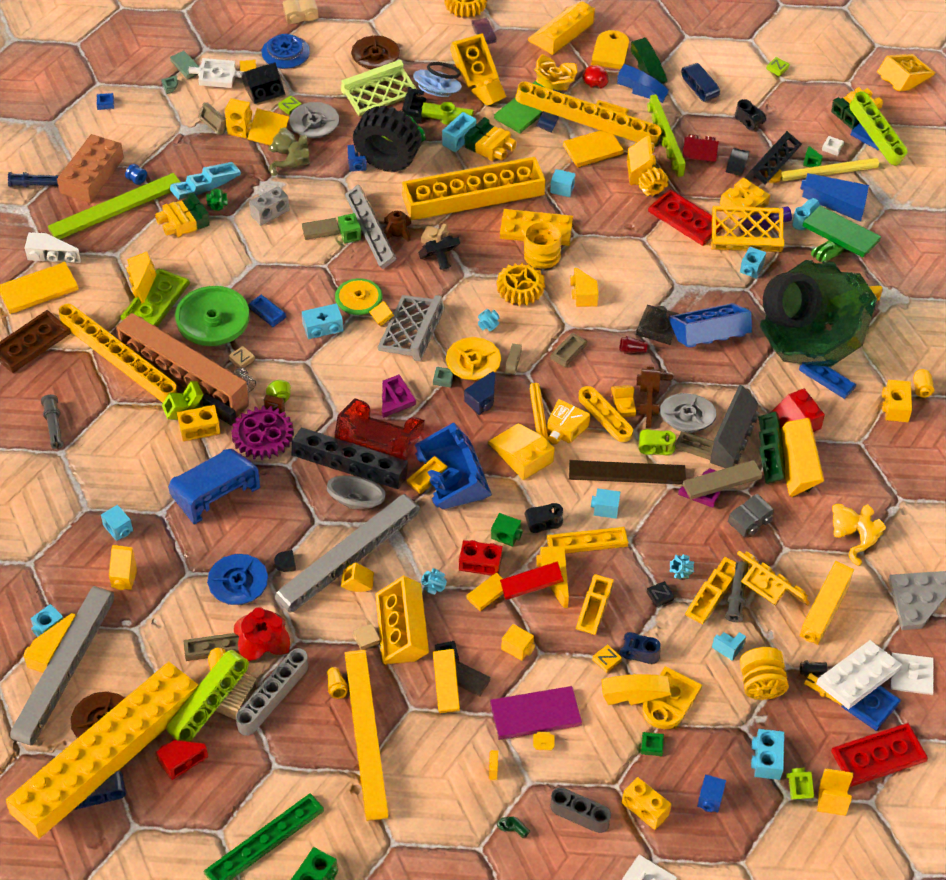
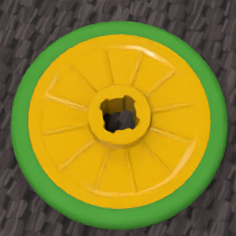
M356 278L348 280L339 286L335 294V300L343 311L353 315H364L370 313L372 309L382 302V291L376 283L367 279Z

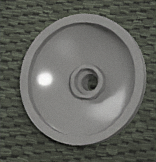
M337 476L331 478L327 483V491L331 497L351 509L375 507L385 499V491L380 485L361 477Z

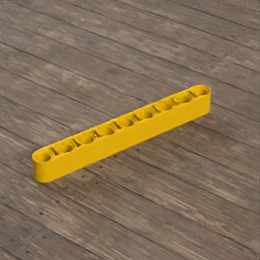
M524 81L518 85L515 98L520 104L635 142L640 141L645 136H650L651 143H654L655 146L660 138L662 130L656 124Z
M63 304L59 307L60 320L71 330L72 334L162 403L170 392L177 393L174 381L75 306Z
M366 650L345 652V662L366 821L387 819L388 809Z

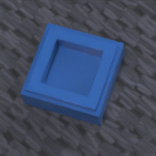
M97 94V110L114 109V94Z

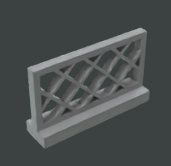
M402 295L395 309V316L391 318L378 345V351L413 356L414 361H421L445 309L442 296L435 295L433 299ZM405 302L413 303L411 306L404 307ZM423 305H430L428 308L424 310H421L420 308ZM414 309L419 311L411 316L408 313ZM406 314L407 318L398 320L399 316ZM421 316L424 318L422 321L418 323H415L414 321L415 319ZM411 321L413 325L404 329L402 325ZM400 327L401 331L392 334L391 331ZM415 329L418 331L417 334L408 335L409 332ZM402 335L406 336L404 340L399 342L396 340V338ZM393 340L395 342V344L391 346H385V344L389 341ZM407 343H411L410 349L401 347Z

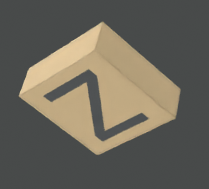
M244 346L228 355L229 360L240 370L255 361V356Z

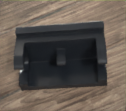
M408 87L402 111L405 115L411 116L417 124H421L422 106L424 102L426 103V98L418 97L417 94L424 95V91Z

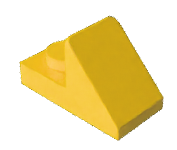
M631 385L611 386L615 410L622 417H635L634 387Z

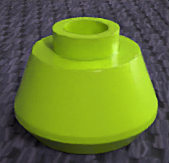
M285 380L272 381L266 388V395L282 398L284 403L290 398L291 385Z

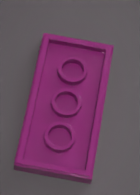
M572 686L490 700L498 740L582 725Z

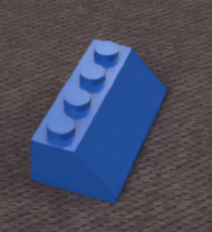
M735 303L669 316V321L678 342L686 347H695L699 343L710 344L714 340H728L732 336L743 337L745 334L752 332L751 311Z

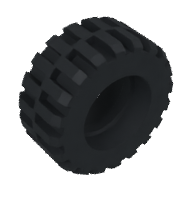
M376 106L368 109L353 132V143L360 156H366V162L374 165L375 168H381L383 171L391 170L392 172L403 170L412 163L420 148L422 138L420 130L417 129V124L412 121L409 115L406 116L403 111H398L394 107L387 108V106H380V108Z

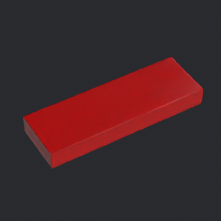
M558 561L500 580L506 600L564 582Z

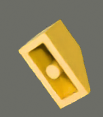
M112 545L109 571L111 587L118 590H132L137 574L133 548Z

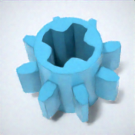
M486 309L478 316V326L483 331L486 328L488 331H492L499 325V314L495 309L491 312L489 309Z
M684 554L682 556L675 555V558L670 561L669 572L675 573L674 578L689 579L688 575L694 572V562L689 561L690 556Z
M435 568L431 572L426 571L421 579V583L424 585L423 590L433 595L436 594V591L442 592L447 583L444 578L445 574Z

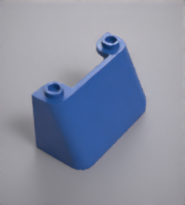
M455 422L415 444L417 450L415 455L420 463L426 464L431 458L436 456L448 468L460 470L463 476L456 485L447 490L435 488L436 492L433 493L434 497L432 500L437 508L440 507L443 510L483 500L492 495L470 439Z
M225 449L220 454L189 471L172 478L168 489L169 494L191 522L196 524L202 521L201 513L204 509L206 512L210 510L209 504L239 487L243 491L247 489L246 487H249L253 492L261 488L259 470L255 464L234 449Z

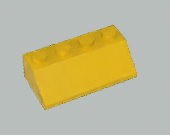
M583 1L572 5L530 36L528 41L554 55L594 23L595 8Z
M403 575L376 593L383 664L415 662L429 653L421 583Z

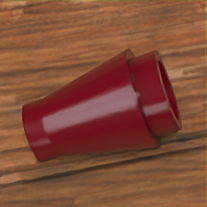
M630 336L621 337L619 350L624 352V354L646 353L648 343Z

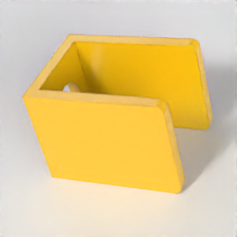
M824 769L819 784L818 812L846 816L852 800V795L847 794L853 778L852 772Z

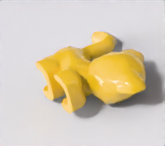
M834 504L832 506L834 513V536L840 538L845 535H851L856 531L860 534L861 544L850 548L848 555L852 563L859 566L862 564V560L857 557V553L873 546L878 541V538L884 534L883 531L886 529V526L880 519L871 521L874 510L868 504L863 506L860 515L852 508L845 507L842 504Z

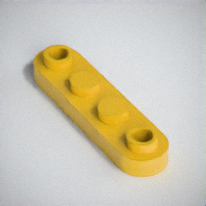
M585 386L579 390V402L617 441L627 442L632 438V426L595 388Z

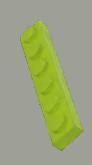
M657 94L650 95L647 109L652 114L653 124L658 125L662 130L660 135L662 146L666 148L667 158L671 160L672 170H675L677 177L684 176L686 163Z

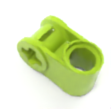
M642 430L639 435V451L645 455H672L675 452L674 443L676 435L668 430Z

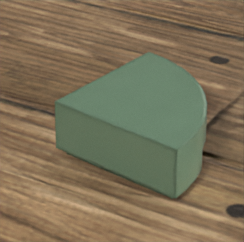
M177 76L161 79L166 94L173 92L177 88Z

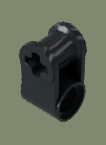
M741 99L738 101L735 118L744 124L747 129L754 130L757 125L766 122L764 112L759 110L749 100Z
M558 503L531 507L525 511V518L532 533L556 529L563 524V507Z

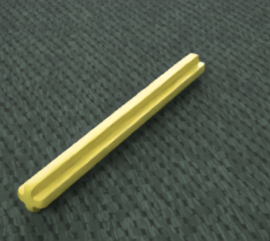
M878 158L788 170L781 172L782 181L805 179L807 173L826 176L879 167Z

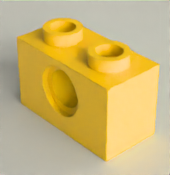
M888 379L886 387L882 389V398H885L882 412L885 413L887 421L909 422L912 412L911 381Z

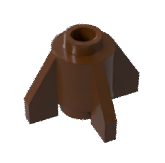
M398 210L389 213L384 218V223L387 225L384 234L387 240L393 235L396 237L402 236L406 241H410L411 235L407 226L411 224V218Z

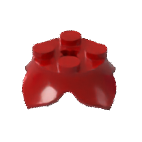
M257 607L253 609V612L239 619L234 624V633L239 636L238 650L240 655L248 661H253L261 658L267 651L274 655L289 653L290 637L285 629L286 622L283 617L272 611Z

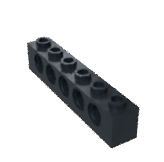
M301 427L292 440V456L388 487L399 489L407 476L408 461L312 430Z

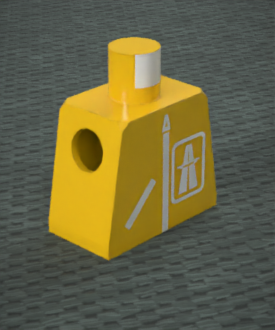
M558 399L548 419L547 432L550 434L548 440L552 444H558L560 440L567 443L573 442L588 428L590 414Z

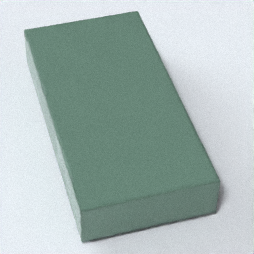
M185 51L170 57V61L187 79L198 75L189 74V66H199Z

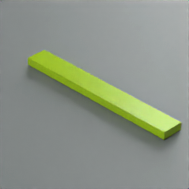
M174 173L48 225V229L53 237L60 240L171 192V184L180 183V180Z

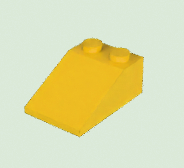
M483 33L452 42L450 48L452 57L468 88L476 86L475 84L489 78L495 80L499 78Z
M914 54L887 55L877 71L884 81L890 82L893 85L892 87L899 92L914 88L936 73Z
M519 423L488 441V444L523 481L554 462L555 448L542 435Z

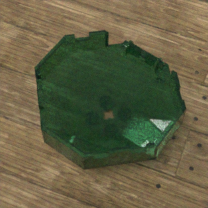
M804 260L788 271L812 277L821 290L822 304L815 320L804 327H782L770 321L767 316L765 320H761L760 328L782 361L831 367L862 347L877 303L876 296L860 273L841 272L834 262L822 261V263H814L813 260ZM794 282L787 287L783 295V308L790 318L796 315L802 302L800 289ZM827 324L833 325V326L831 327L832 330H830V331H829L828 329L825 330V329L827 328L826 325H827Z

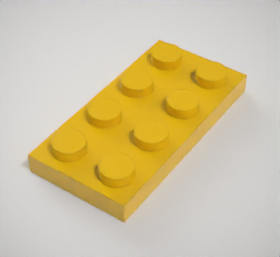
M504 209L500 239L524 241V231L527 226L534 222L547 221L554 223L560 228L561 245L570 246L573 216Z

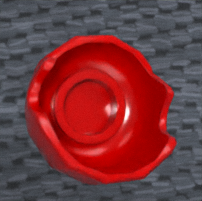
M600 65L587 67L582 75L584 83L588 84L591 88L598 86L601 89L609 81L605 68Z

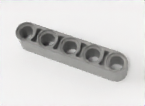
M301 648L293 649L237 712L236 722L240 734H253L307 672L308 657L305 650Z

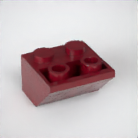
M693 134L685 137L683 158L716 162L719 141H715L716 137L706 136L705 139H698L699 135Z

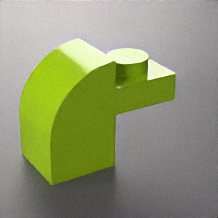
M190 381L183 394L171 392L168 394L162 404L167 419L178 420L177 412L201 408L199 401L202 399L203 393L198 381Z

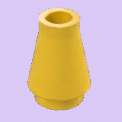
M332 667L327 671L328 693L334 699H341L347 695L348 685L342 677L339 668Z

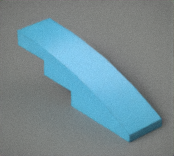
M233 162L203 167L202 173L187 176L185 182L171 184L170 191L178 200L188 198L187 195L194 192L195 195H199L217 188L241 175V171Z

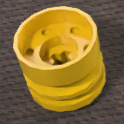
M538 221L527 226L524 231V259L528 264L539 269H546L555 266L560 261L561 230L557 225L547 221Z
M759 647L745 652L740 657L739 662L746 696L756 700H767L781 696L788 690L789 685L787 674L784 670L785 663L782 651L772 647Z

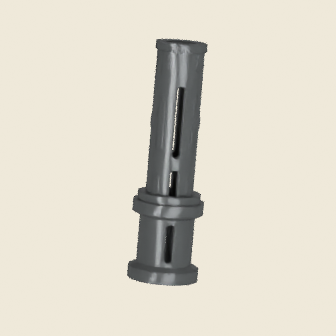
M50 394L41 398V404L44 406L43 417L47 420L51 448L57 449L56 442L59 448L63 446L58 420L60 410L57 408L58 397Z
M743 561L736 562L732 593L727 601L729 608L725 618L731 622H741L744 617L742 610L746 603L744 598L745 584L741 581L747 574L749 565Z

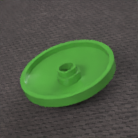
M206 286L188 293L179 302L175 312L176 325L183 337L203 346H217L235 340L245 331L250 318L249 307L244 297L237 291L223 286Z

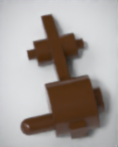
M648 366L647 369L641 368V373L637 374L636 386H640V392H647L646 403H640V406H636V411H639V415H646V428H651L652 415L658 416L660 412L659 404H652V393H659L660 380L671 381L673 380V374L660 373V370Z

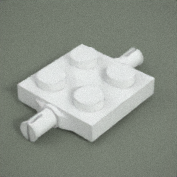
M202 58V63L199 67L189 66V74H198L199 85L232 88L235 77L242 78L240 73L244 72L236 71L235 61Z

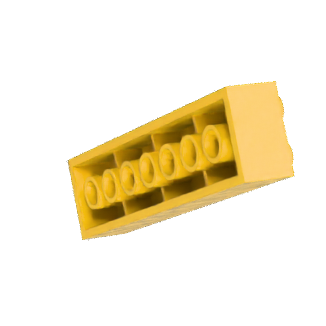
M536 157L402 182V198L411 221L545 195V178Z

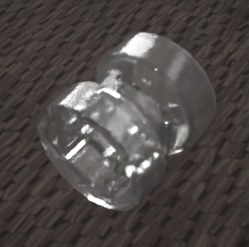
M238 368L233 372L234 375L242 377L246 381L248 393L254 389L256 381L252 376H249L245 368Z

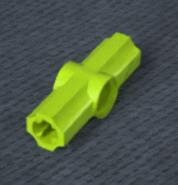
M424 102L421 116L440 119L443 124L449 125L462 112L473 117L474 110L455 107L451 102H444L441 105Z

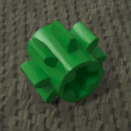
M220 189L211 190V194L206 195L207 206H211L216 211L222 210L224 205H228L227 193H223Z

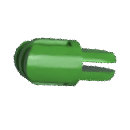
M829 240L811 251V255L823 264L841 254L844 248Z

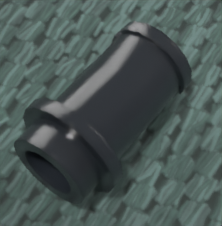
M805 660L800 663V674L808 677L810 673L813 675H823L828 669L826 662H809Z

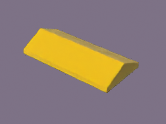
M805 418L786 422L781 428L785 479L789 496L793 497L824 482V476L810 419Z

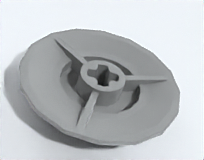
M308 102L292 111L289 116V124L293 131L301 136L307 135V138L311 139L321 138L329 135L337 128L339 114L328 104Z
M681 393L672 395L663 401L660 406V415L674 429L693 433L706 429L713 424L716 419V409L704 397Z

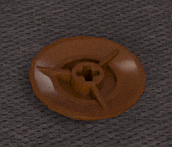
M377 35L367 36L358 40L352 46L351 51L353 60L358 65L369 70L395 62L400 54L397 43L390 38Z
M108 691L93 693L83 698L75 706L71 715V730L75 737L79 738L125 698L120 694Z

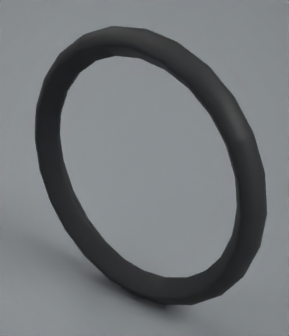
M430 62L427 65L428 71L438 77L455 79L461 75L458 68L448 63ZM434 65L448 67L456 71L457 75L442 74L430 67Z

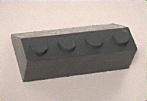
M742 385L738 386L713 443L710 463L723 468H729L739 463L742 455L740 451L745 450L748 441L746 437L751 436L754 428L752 423L757 422L760 414L757 411L758 402Z

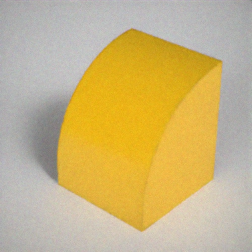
M355 562L343 570L341 587L354 592L372 590L374 572Z

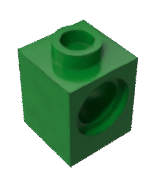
M502 513L498 514L491 527V539L512 547L516 540H520L523 533L521 520Z

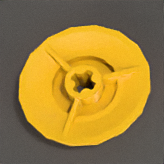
M469 337L462 338L452 344L447 351L446 362L454 375L462 379L475 381L480 380L492 371L496 372L500 367L501 355L499 349L492 342L484 338Z

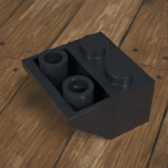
M276 62L240 73L245 89L254 104L286 95Z

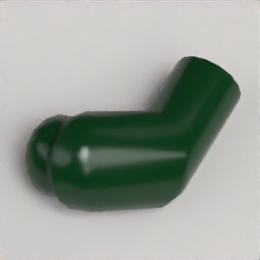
M503 817L497 822V827L501 831H515L523 839L530 833V830L516 817Z

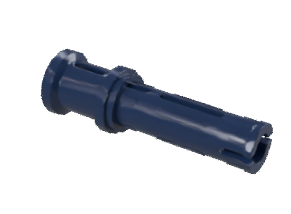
M8 172V186L12 187L14 185L26 188L29 185L58 186L57 178L59 175H29L27 172H23V174Z

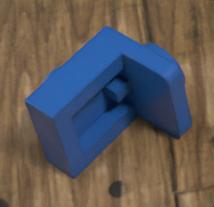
M450 467L442 473L434 470L428 471L431 484L435 488L443 490L453 487L463 477L460 470Z

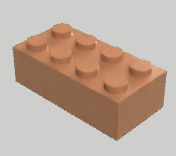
M91 134L58 176L57 181L60 193L91 203L124 159L122 143Z

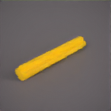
M531 383L530 394L536 433L542 435L548 441L540 384Z

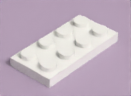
M869 640L820 676L816 684L846 708L850 709L900 671L902 664Z

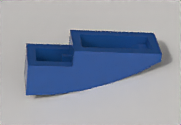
M624 64L618 73L617 84L632 88V94L650 99V95L657 94L659 101L663 103L669 93V90L655 78L632 66Z

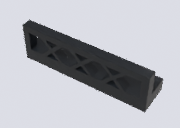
M786 131L751 169L745 179L751 182L756 177L766 185L802 143ZM789 140L794 144L795 148L788 147L787 141ZM778 151H784L785 157H779ZM769 161H776L777 167H771ZM761 170L767 171V178L760 173Z

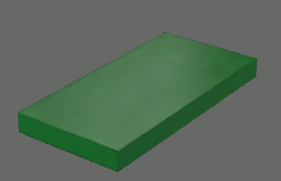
M819 206L805 219L802 225L804 228L863 258L881 239L880 235L822 206Z

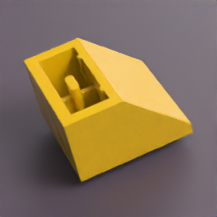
M645 136L628 148L627 167L630 185H639V177H642V173H646L648 169L652 170L653 165H656V156L652 154L654 153V143H651L650 136Z

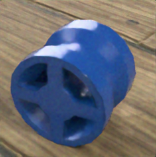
M131 164L125 172V177L130 181L133 180V183L136 185H141L147 177V171L139 168L136 164Z

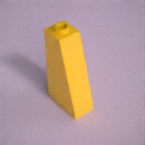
M838 561L834 562L802 625L800 637L817 645L820 643L848 592L854 572L853 568Z

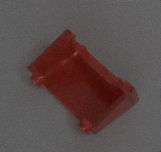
M356 398L338 414L334 438L408 461L425 423L423 419L411 417L406 420L403 428L370 417V406L365 401Z

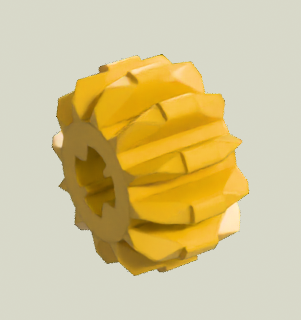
M653 167L652 170L648 169L646 173H642L638 184L646 196L651 195L653 197L655 194L659 195L661 191H665L664 188L668 186V177L661 168Z

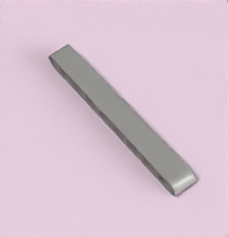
M406 494L401 495L279 589L275 595V600L288 612H294L338 578L345 568L355 562L357 563L418 514L420 506Z
M96 586L91 588L13 725L10 734L12 740L30 746L34 745L112 606L114 592Z

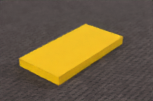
M65 262L0 284V296L9 314L79 290Z

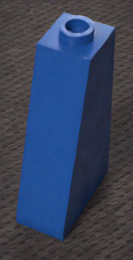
M807 173L806 180L802 179L800 190H803V198L810 200L814 198L824 207L861 221L869 185Z

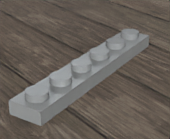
M356 185L344 195L357 217L361 230L379 267L385 269L396 261L397 258L362 187Z

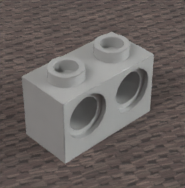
M279 186L249 201L251 216L260 226L290 211L288 195Z

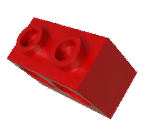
M463 540L459 557V571L490 576L496 572L499 574L503 546L494 543H481L475 540Z

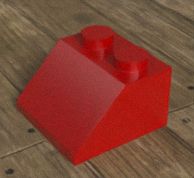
M805 388L788 394L770 412L776 411L779 414L781 428L786 422L809 418L813 432L822 428L825 417L823 411Z

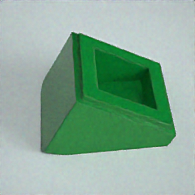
M808 146L803 166H821L823 156Z

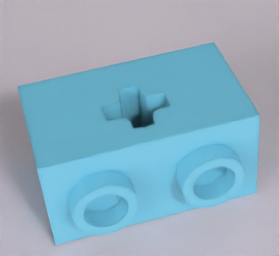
M337 303L301 311L302 324L308 339L343 331V319Z

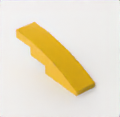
M727 557L723 558L708 581L704 582L685 612L687 617L702 625L733 584L736 562Z

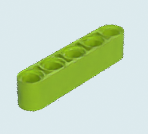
M862 91L857 92L849 105L850 110L891 165H899L907 154L906 146L869 95Z
M234 650L227 651L171 719L167 726V732L176 740L190 742L246 673L249 667L248 660Z

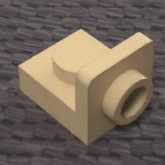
M443 223L441 229L426 226L421 236V243L426 244V242L436 240L437 243L442 238L449 236L447 224Z

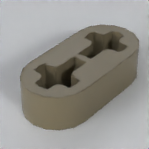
M512 343L506 364V374H516L522 345Z

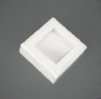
M828 136L822 151L838 156L844 141Z

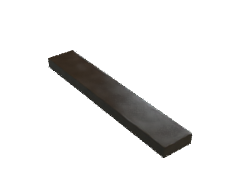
M569 460V479L681 485L686 480L685 465Z

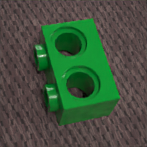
M313 847L291 880H334L338 873L337 861L334 857ZM320 865L326 866L323 870L316 869Z

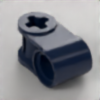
M633 632L625 633V642L619 651L623 658L647 664L658 662L661 644L656 638L638 635Z

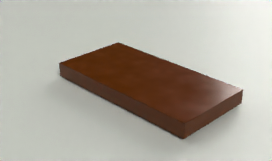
M46 310L0 341V363L13 374L70 335L71 330L51 312Z

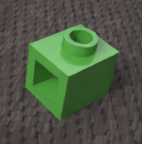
M355 213L339 216L338 227L344 244L361 240V228Z

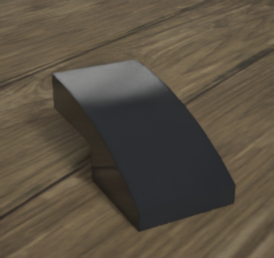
M733 148L725 172L742 176L750 151Z

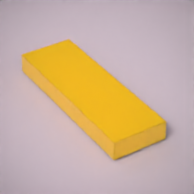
M454 649L433 651L439 713L460 711Z

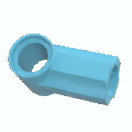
M814 198L808 199L802 207L800 206L795 209L792 226L795 229H806L802 226L803 221L821 206L819 201Z

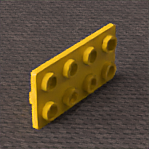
M738 551L737 555L751 567L741 581L743 584L774 605L778 603L786 591L807 606L810 605V601L807 599L808 595L803 589L797 585L793 588L787 578L781 574L776 576L772 568L763 562L761 565L758 564L759 561L749 552L742 553Z

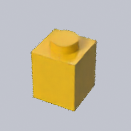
M512 624L502 637L501 649L523 661L526 655H531L534 650V635Z

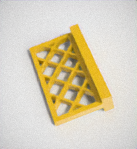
M712 207L711 250L748 251L749 247H753L764 252H782L784 248L783 208ZM716 211H723L727 217L720 221L716 217ZM741 212L745 217L738 222L732 216L734 213ZM753 213H759L762 216L757 223L750 217ZM771 213H779V220L775 223L768 218ZM729 218L736 224L731 230L724 224ZM746 219L754 225L749 230L742 225ZM764 219L771 225L766 231L759 225ZM720 226L727 231L724 236H716V230ZM737 227L745 232L741 237H737L733 233ZM757 228L762 235L754 237L750 232ZM774 228L779 233V238H772L768 232Z

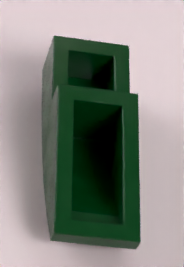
M647 38L632 41L630 52L638 61L637 67L661 84L667 83V77L661 62Z

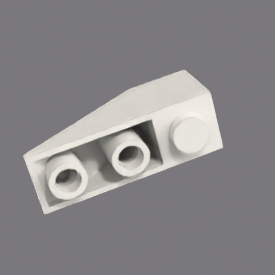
M28 233L25 244L27 260L81 263L78 248L47 233Z

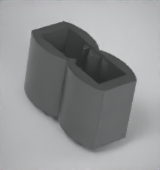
M756 494L729 514L728 523L743 537L752 536L758 531L760 526L763 524L767 525L772 521L774 508L759 494Z

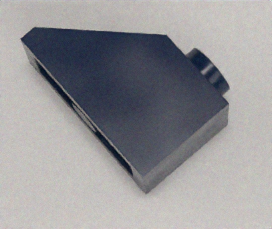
M490 372L464 390V402L478 415L490 410L493 406L495 372Z

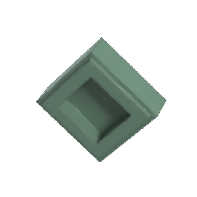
M436 367L433 385L451 388L454 374L449 368Z

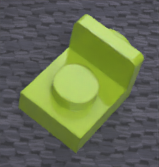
M793 768L792 773L786 774V778H789L791 800L814 798L812 772H805V768Z

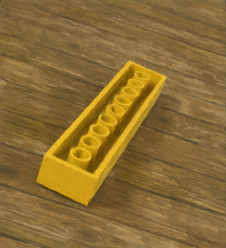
M168 661L6 799L9 813L40 839L113 773L121 769L160 735L199 685Z

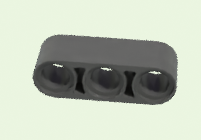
M565 788L553 790L550 809L554 814L597 833H604L608 830L611 812L606 806ZM556 800H563V801H565V802H564V803H558V802H556ZM581 808V809H583V810H585V811H584V812H578V811H576V809ZM597 817H601V818H603V819H605V820H604V821H598L596 818H597Z

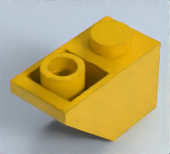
M492 78L482 80L475 84V88L471 89L472 93L485 105L493 104L507 97L499 78L492 80Z
M574 268V275H570V285L574 286V289H572V300H575L576 307L598 306L597 280L579 268Z

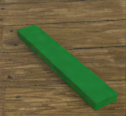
M309 793L204 870L205 876L209 880H232L324 812V808Z

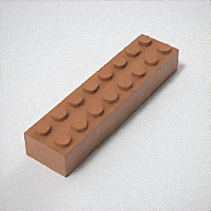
M133 313L116 326L119 340L161 371L178 386L186 389L190 381H198L203 395L208 393L233 408L236 412V418L249 406L246 381L242 377L231 373L227 368L219 366L212 359L204 357L199 351H194L184 342H179L170 334L164 333L157 326L149 324L142 317H138Z

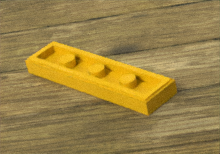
M625 527L547 535L548 547L564 546L566 554L628 547V539Z

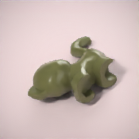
M280 128L268 150L288 154L286 161H274L270 164L269 172L272 176L278 174L276 171L277 167L296 168L304 164H310L307 135H302L299 138V142H297L295 136L287 128Z

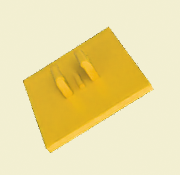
M257 108L247 140L270 146L280 128L287 127L289 116Z

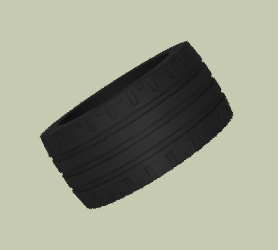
M787 272L776 275L769 281L763 293L765 314L770 321L782 327L800 328L807 326L819 314L822 304L821 290L816 281L806 274ZM794 282L800 289L802 302L796 315L790 318L783 308V295L787 287Z

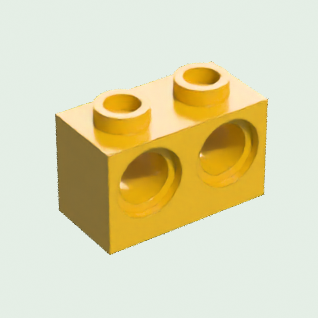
M230 98L225 108L227 134L247 138L252 125L250 102Z
M215 405L177 412L183 442L221 434Z
M639 777L623 792L622 804L654 830L670 814L671 803Z

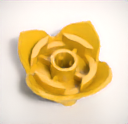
M544 54L538 58L536 68L534 69L537 74L536 82L551 90H568L569 85L575 81L574 78L578 72L577 63H563L557 67L555 62Z

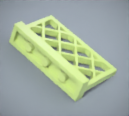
M401 60L341 80V92L347 96L358 116L363 115L372 107L379 106L380 108V106H389L405 100L407 92L402 91L403 87L416 89L405 72L404 64ZM402 75L404 80L402 82L396 80L395 77ZM384 81L390 82L388 87L380 85V83ZM392 83L400 85V90L391 88ZM375 87L374 92L365 90V88ZM377 89L385 90V95L376 93ZM356 91L359 92L360 95L359 97L352 96L351 93ZM391 92L397 94V97L391 98L387 95ZM366 94L371 96L370 101L362 99V95ZM374 97L382 99V102L375 103L372 101ZM360 102L368 106L360 110L358 104Z

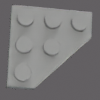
M946 571L889 575L888 581L901 630L922 629L927 620L936 612L946 598Z

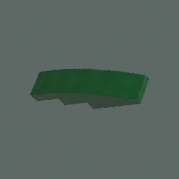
M775 411L758 416L761 443L759 450L766 484L785 479L779 414Z

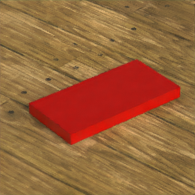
M671 189L648 207V212L701 246L712 238V215ZM721 226L716 230V234L723 229Z
M909 723L832 747L831 750L841 771L853 773L850 787L927 762L928 760Z

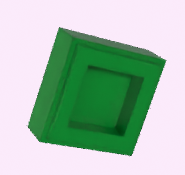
M643 732L641 754L662 756L664 734Z

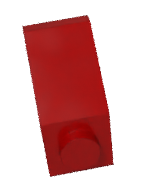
M173 740L170 743L163 744L156 751L159 764L171 780L208 758L207 747L203 743Z

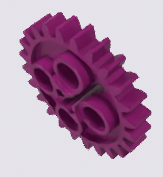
M264 405L261 410H258L256 406L254 411L247 409L248 414L241 413V418H236V423L232 424L231 434L235 448H239L240 453L245 452L246 457L252 454L254 460L257 456H260L261 460L264 459V456L271 459V454L278 457V451L284 453L285 447H290V442H292L294 436L293 423L290 422V417H286L285 412L280 413L279 408L272 411V406L268 410H265Z

